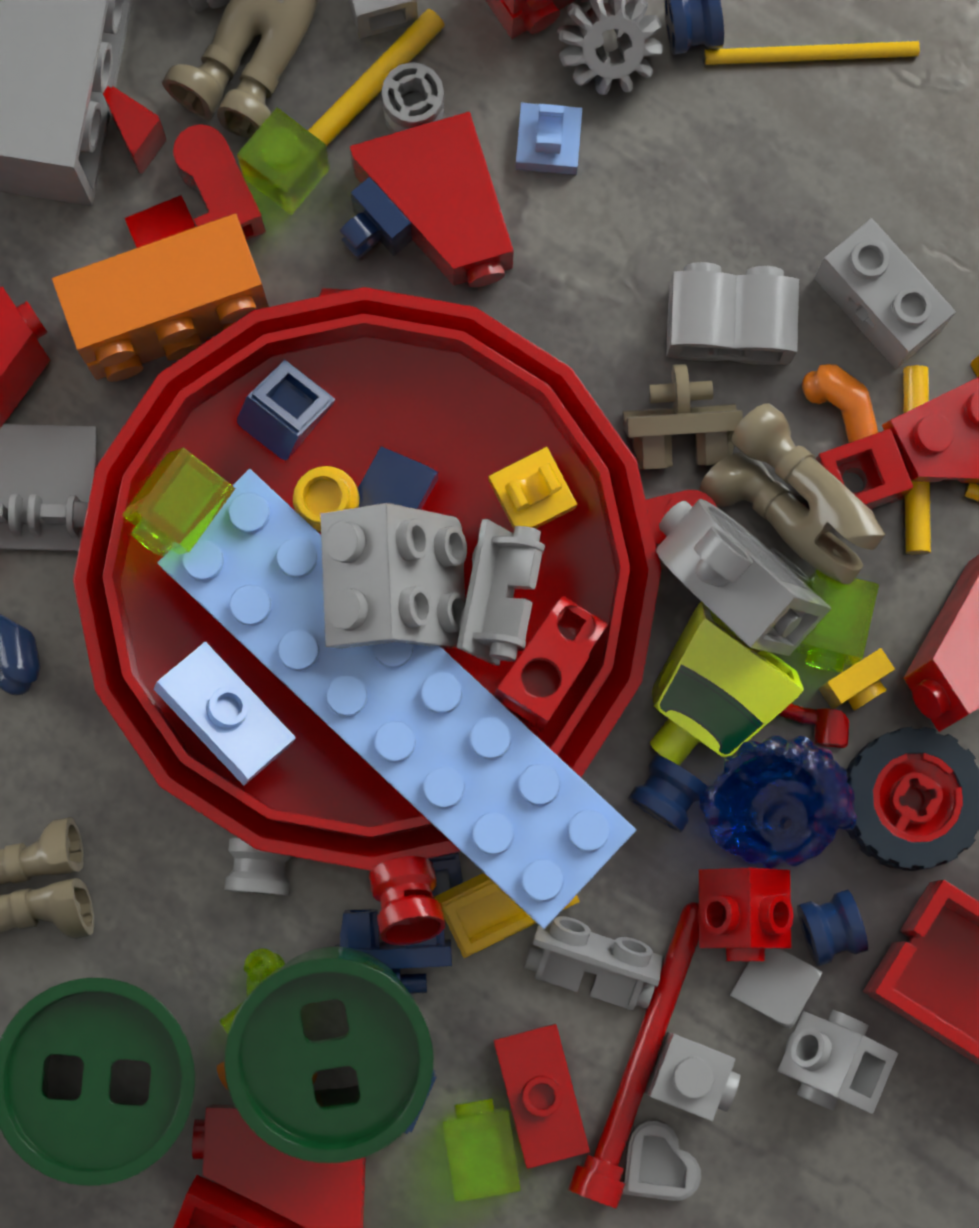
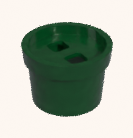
M323 947L310 950L291 959L281 968L267 976L251 992L236 1013L229 1030L225 1048V1074L229 1092L234 1105L247 1125L262 1140L280 1152L298 1159L317 1163H341L361 1159L376 1153L395 1141L408 1129L421 1111L428 1096L433 1075L434 1056L430 1032L415 999L404 987L397 975L382 961L363 951L346 947ZM332 999L343 1002L349 1027L347 1034L342 1037L318 1041L309 1040L304 1034L301 1008L309 1003ZM350 1066L357 1073L358 1085L348 1088H329L314 1091L312 1076L319 1070Z
M82 978L63 982L43 991L27 1002L16 1013L0 1038V1130L18 1156L40 1173L61 1182L81 1186H98L123 1181L139 1174L157 1162L174 1144L185 1126L195 1091V1069L191 1048L186 1035L172 1013L160 1001L141 988L108 978ZM52 1054L72 1055L82 1059L84 1064L82 1090L78 1099L71 1101L48 1098V1067ZM117 1060L145 1061L150 1065L149 1099L144 1105L116 1104L111 1100L112 1066Z

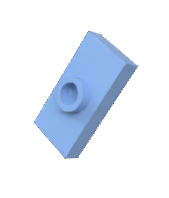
M206 642L158 680L153 689L244 786L285 751L296 738Z

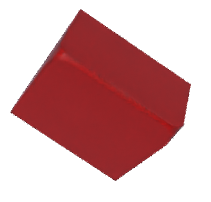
M107 86L103 96L138 172L142 174L167 140L160 117L117 88Z
M182 195L124 218L136 248L196 227Z

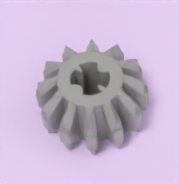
M589 0L592 8L587 11L583 10L579 5L571 3L567 8V12L578 25L560 26L557 35L560 41L570 45L559 54L563 66H577L573 74L575 83L583 86L595 77V88L598 94L607 95L612 79L618 80L624 92H630L633 89V83L629 74L634 70L642 77H651L653 69L643 56H657L663 53L662 43L650 37L657 33L662 25L657 15L644 16L648 7L646 0H630L627 4L626 0H608V3H603V0ZM614 29L618 36L616 38L618 48L606 52L603 46L604 38L602 33Z

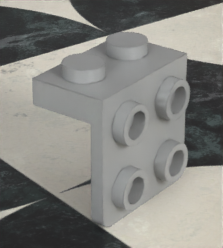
M389 503L320 513L325 647L344 649L393 642L440 646L441 648L448 649L457 647L460 633V616L466 603L464 561L467 554V544L462 532L461 523L456 517Z

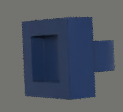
M370 177L351 192L353 212L356 216L351 218L340 229V233L344 236L341 241L357 259L368 253L378 241L393 256L412 241L411 222Z

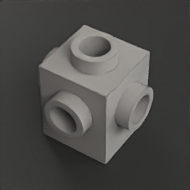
M832 1010L827 1021L803 1011L795 1031L787 1041L785 1054L777 1072L801 1082L797 1092L798 1096L834 1111L839 1099L873 1114L898 1053L866 1037L865 1034L869 1025L853 1017Z

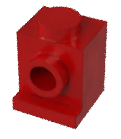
M891 428L819 453L815 459L842 484H844L842 479L844 474H857L862 479L863 489L860 492L852 493L869 509L902 500L913 489V484Z

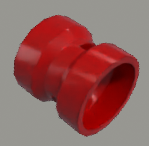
M404 856L382 862L372 869L369 873L372 895L374 899L381 903L382 910L377 915L381 940L392 945H410L432 939L444 930L445 919L442 905L433 899L432 891L437 886L433 862L428 858L420 856Z

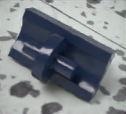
M378 909L345 910L340 931V944L335 945V947L353 948L379 959L397 975L410 994L427 993L426 973L401 974V969L452 966L451 939H445L444 930L432 939L421 943L392 945L380 942L377 921Z

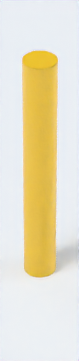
M428 8L304 133L301 140L305 146L315 155H319L382 91L383 82L389 72L401 64L409 63L445 27V23L440 16Z
M913 365L903 368V406L905 413L929 401L927 366ZM911 481L913 489L905 496V553L911 555L931 553L930 482Z

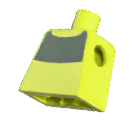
M701 601L695 608L652 689L654 707L665 715L668 720L651 739L650 745L660 756L679 766L699 741L721 757H730L799 697L804 689L798 672L773 653L750 648Z

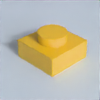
M882 648L826 682L819 688V691L831 709H835L848 701L855 711L887 691L880 679L894 671L895 668Z

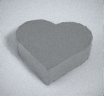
M645 1120L637 1124L631 1131L627 1143L623 1183H626L623 1194L672 1201L684 1200L692 1196L698 1189L701 1181V1169L697 1160L687 1151L679 1149L678 1138L674 1130L666 1123L658 1120Z

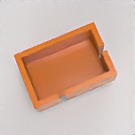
M236 213L52 278L76 349L85 364H87L95 380L104 377L110 382L128 379L143 370L142 364L166 356L167 360L170 361L180 360L201 346L203 342L208 341L207 337L220 333L253 310L269 307L262 282Z

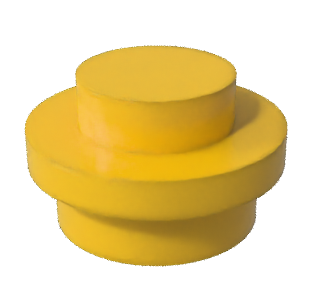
M331 466L317 467L304 474L296 484L293 493L294 510L316 531L321 532L320 513L358 508L359 492L355 482L344 471Z

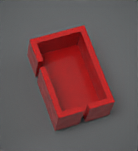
M944 879L929 882L900 930L910 940L908 942H893L863 992L979 1066V901Z

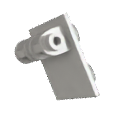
M3 424L0 428V549L79 551L95 472L96 426Z

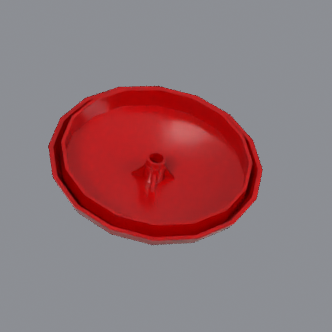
M361 287L253 310L157 375L95 468L73 583L95 692L159 787L256 850L372 871L374 867L382 862L404 856L432 858L460 852V850L159 566L158 562L249 468L294 509V489L300 478L308 471L322 466L338 468L347 473L358 488L382 446L438 471V481L422 510L453 516L460 521L467 544V554L464 561L465 598H467L473 568L472 556L478 544L482 519H488L514 533V529L492 489L488 477L548 447L577 503V507L536 528L541 532L539 542L545 545L535 590L515 589L513 598L527 599L532 602L525 648L562 596L570 599L608 625L588 654L590 656L542 732L517 716L515 717L581 778L642 684L662 570L656 552V543L637 460L570 366L477 307ZM284 360L288 361L336 399L324 417L287 460L279 458L237 423V417L247 395ZM204 642L221 657L296 737L285 751L245 786L153 690L158 680ZM442 648L493 696L498 686L524 651H517L516 661L514 662L500 660L499 665H492L461 649Z

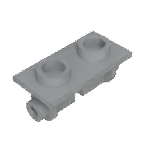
M482 519L478 544L472 556L473 568L465 608L460 616V633L456 648L492 665H499L500 660L514 662L516 661L517 651L525 649L532 602L527 599L513 598L515 589L535 590L541 557L545 545L539 542L541 534L539 530L527 526H516L514 533L488 519Z
M559 916L545 929L539 925L537 926L524 968L535 971V979L578 992L584 971L596 974L590 997L633 1011L635 1006L648 1009L654 988L658 986L663 956L653 953L647 944L629 937H618L614 940L591 932L590 928L579 920Z

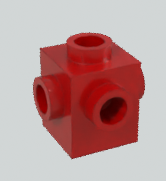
M768 868L698 869L699 907L697 919L699 924V948H726V961L741 962L765 961L766 948H791L793 908L791 905L790 870Z

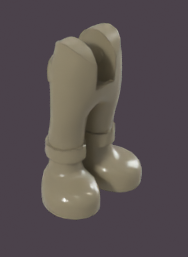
M230 0L220 19L212 43L207 46L200 58L203 64L199 68L186 64L173 65L162 81L163 87L171 97L195 115L205 120H211L217 111L218 120L227 131L253 140L262 139L272 125V114L265 105V98H270L278 87L279 78L297 51L313 19L318 0H284L283 3L277 0ZM257 36H261V40L250 62L247 63L239 79L241 82L236 89L228 91L222 100L227 83L233 79L248 47Z
M764 403L756 407L741 420L732 435L733 445L741 452L729 455L716 463L705 475L699 491L710 496L719 508L734 505L742 500L753 503L752 509L765 520H768L786 544L803 560L830 578L842 584H851L861 571L863 563L854 551L829 531L833 527L845 539L856 546L874 550L885 536L883 529L871 509L815 460L814 454L804 446H795L791 439L788 421L781 411L770 403ZM762 462H766L775 468V474L785 483L791 485L809 503L810 509L794 497L793 493L782 482L776 481Z
M72 817L54 819L45 827L40 838L28 847L24 843H18L0 849V885L10 882L14 884L29 881L32 876L64 875L81 871L84 866V849L75 820ZM73 878L35 890L26 888L16 890L10 894L0 895V934L16 928L37 927L39 920L55 924L64 935L70 938L79 939L92 935L94 931V911L91 896L82 880Z

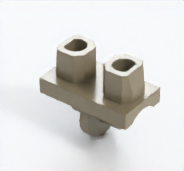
M686 364L672 366V383L649 385L650 403L673 402V407L623 411V429L629 438L632 437V446L640 469L672 467L671 435L694 433L695 462L698 465H715L723 458L733 454L732 435L743 419L742 410H737L735 404L690 406V401L712 400L713 383L712 381L689 382Z

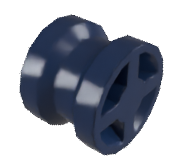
M664 0L666 30L672 54L687 53L691 46L700 44L705 45L709 49L723 47L724 20L721 0Z
M656 754L648 765L650 776L644 785L634 787L628 799L656 820L681 833L689 821L687 811L693 802L702 800L709 788L684 768Z
M849 890L834 893L830 902L821 905L812 901L797 905L801 929L812 959L817 966L831 963L835 954L844 951L854 955L868 951V939L862 917Z

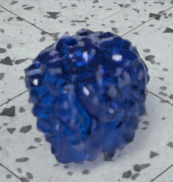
M772 735L762 743L757 741L743 742L738 748L736 756H727L724 759V772L716 776L714 785L706 787L701 792L699 807L705 815V823L708 824L713 841L723 850L742 857L743 860L750 864L760 862L768 869L779 866L782 862L795 867L821 854L834 840L838 829L852 830L855 828L858 818L855 813V792L850 787V784L847 783L846 770L836 760H833L834 756L830 750L814 746V743L805 736H799L787 741L781 736ZM787 820H792L790 828L784 829V823Z

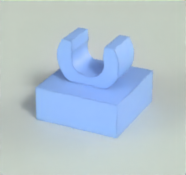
M521 103L515 170L577 175L582 108L540 103Z

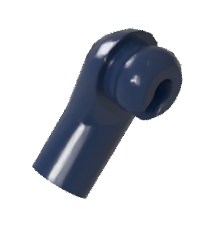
M0 614V688L10 695H23L29 691L32 682L37 680L41 668L36 639L27 628Z

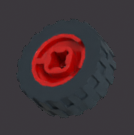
M912 726L899 728L869 742L849 763L846 769L848 770L846 778L842 780L839 792L843 793V803L839 805L841 817L844 816L848 825L846 831L850 838H855L861 846L860 850L868 857L873 856L880 861L879 864L889 868H900L903 871L930 869L955 860L961 852L968 850L976 841L974 837L979 831V768L974 761L976 757L969 749L965 750L957 743L959 740L949 734L944 736L936 733L937 729L928 727L921 729H912Z

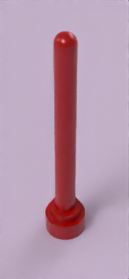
M697 902L688 903L682 909L661 967L658 986H655L649 1007L646 1009L594 1156L587 1155L583 1167L576 1165L568 1190L615 1209L618 1207L626 1183L620 1181L624 1168L618 1165L699 941V924L697 919L699 903Z

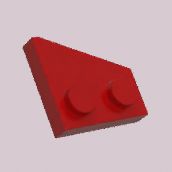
M979 377L882 424L884 430L891 428L911 481L940 482L944 479L958 480L961 483L979 484Z

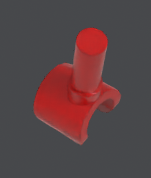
M791 703L778 714L781 717L802 724L815 725L813 745L829 748H846L848 746L849 719L840 710L828 708L815 710Z

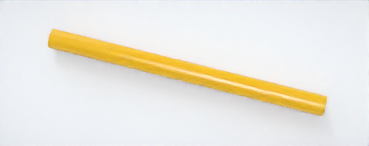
M919 41L705 49L704 62L705 65L918 57L920 45Z

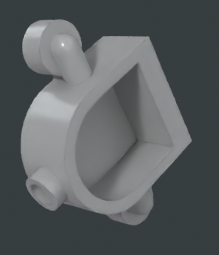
M699 499L692 507L687 501H681L673 506L661 520L659 529L667 537L656 548L660 559L693 594L750 648L790 656L832 609L807 586L810 580L799 567L774 548L769 550L749 531L713 504Z

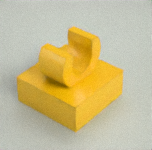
M548 447L488 477V481L513 529L516 526H527L536 529L577 507V503Z

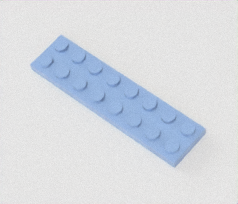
M250 468L158 562L159 566L543 929L556 918L636 832V829L440 646L393 642L344 649L325 647L321 535Z

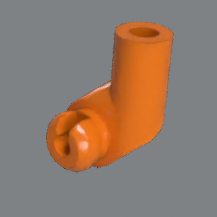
M822 364L818 367V371L808 372L804 376L802 388L808 401L822 404L828 400L841 410L849 443L879 433L870 394L863 383L836 364Z

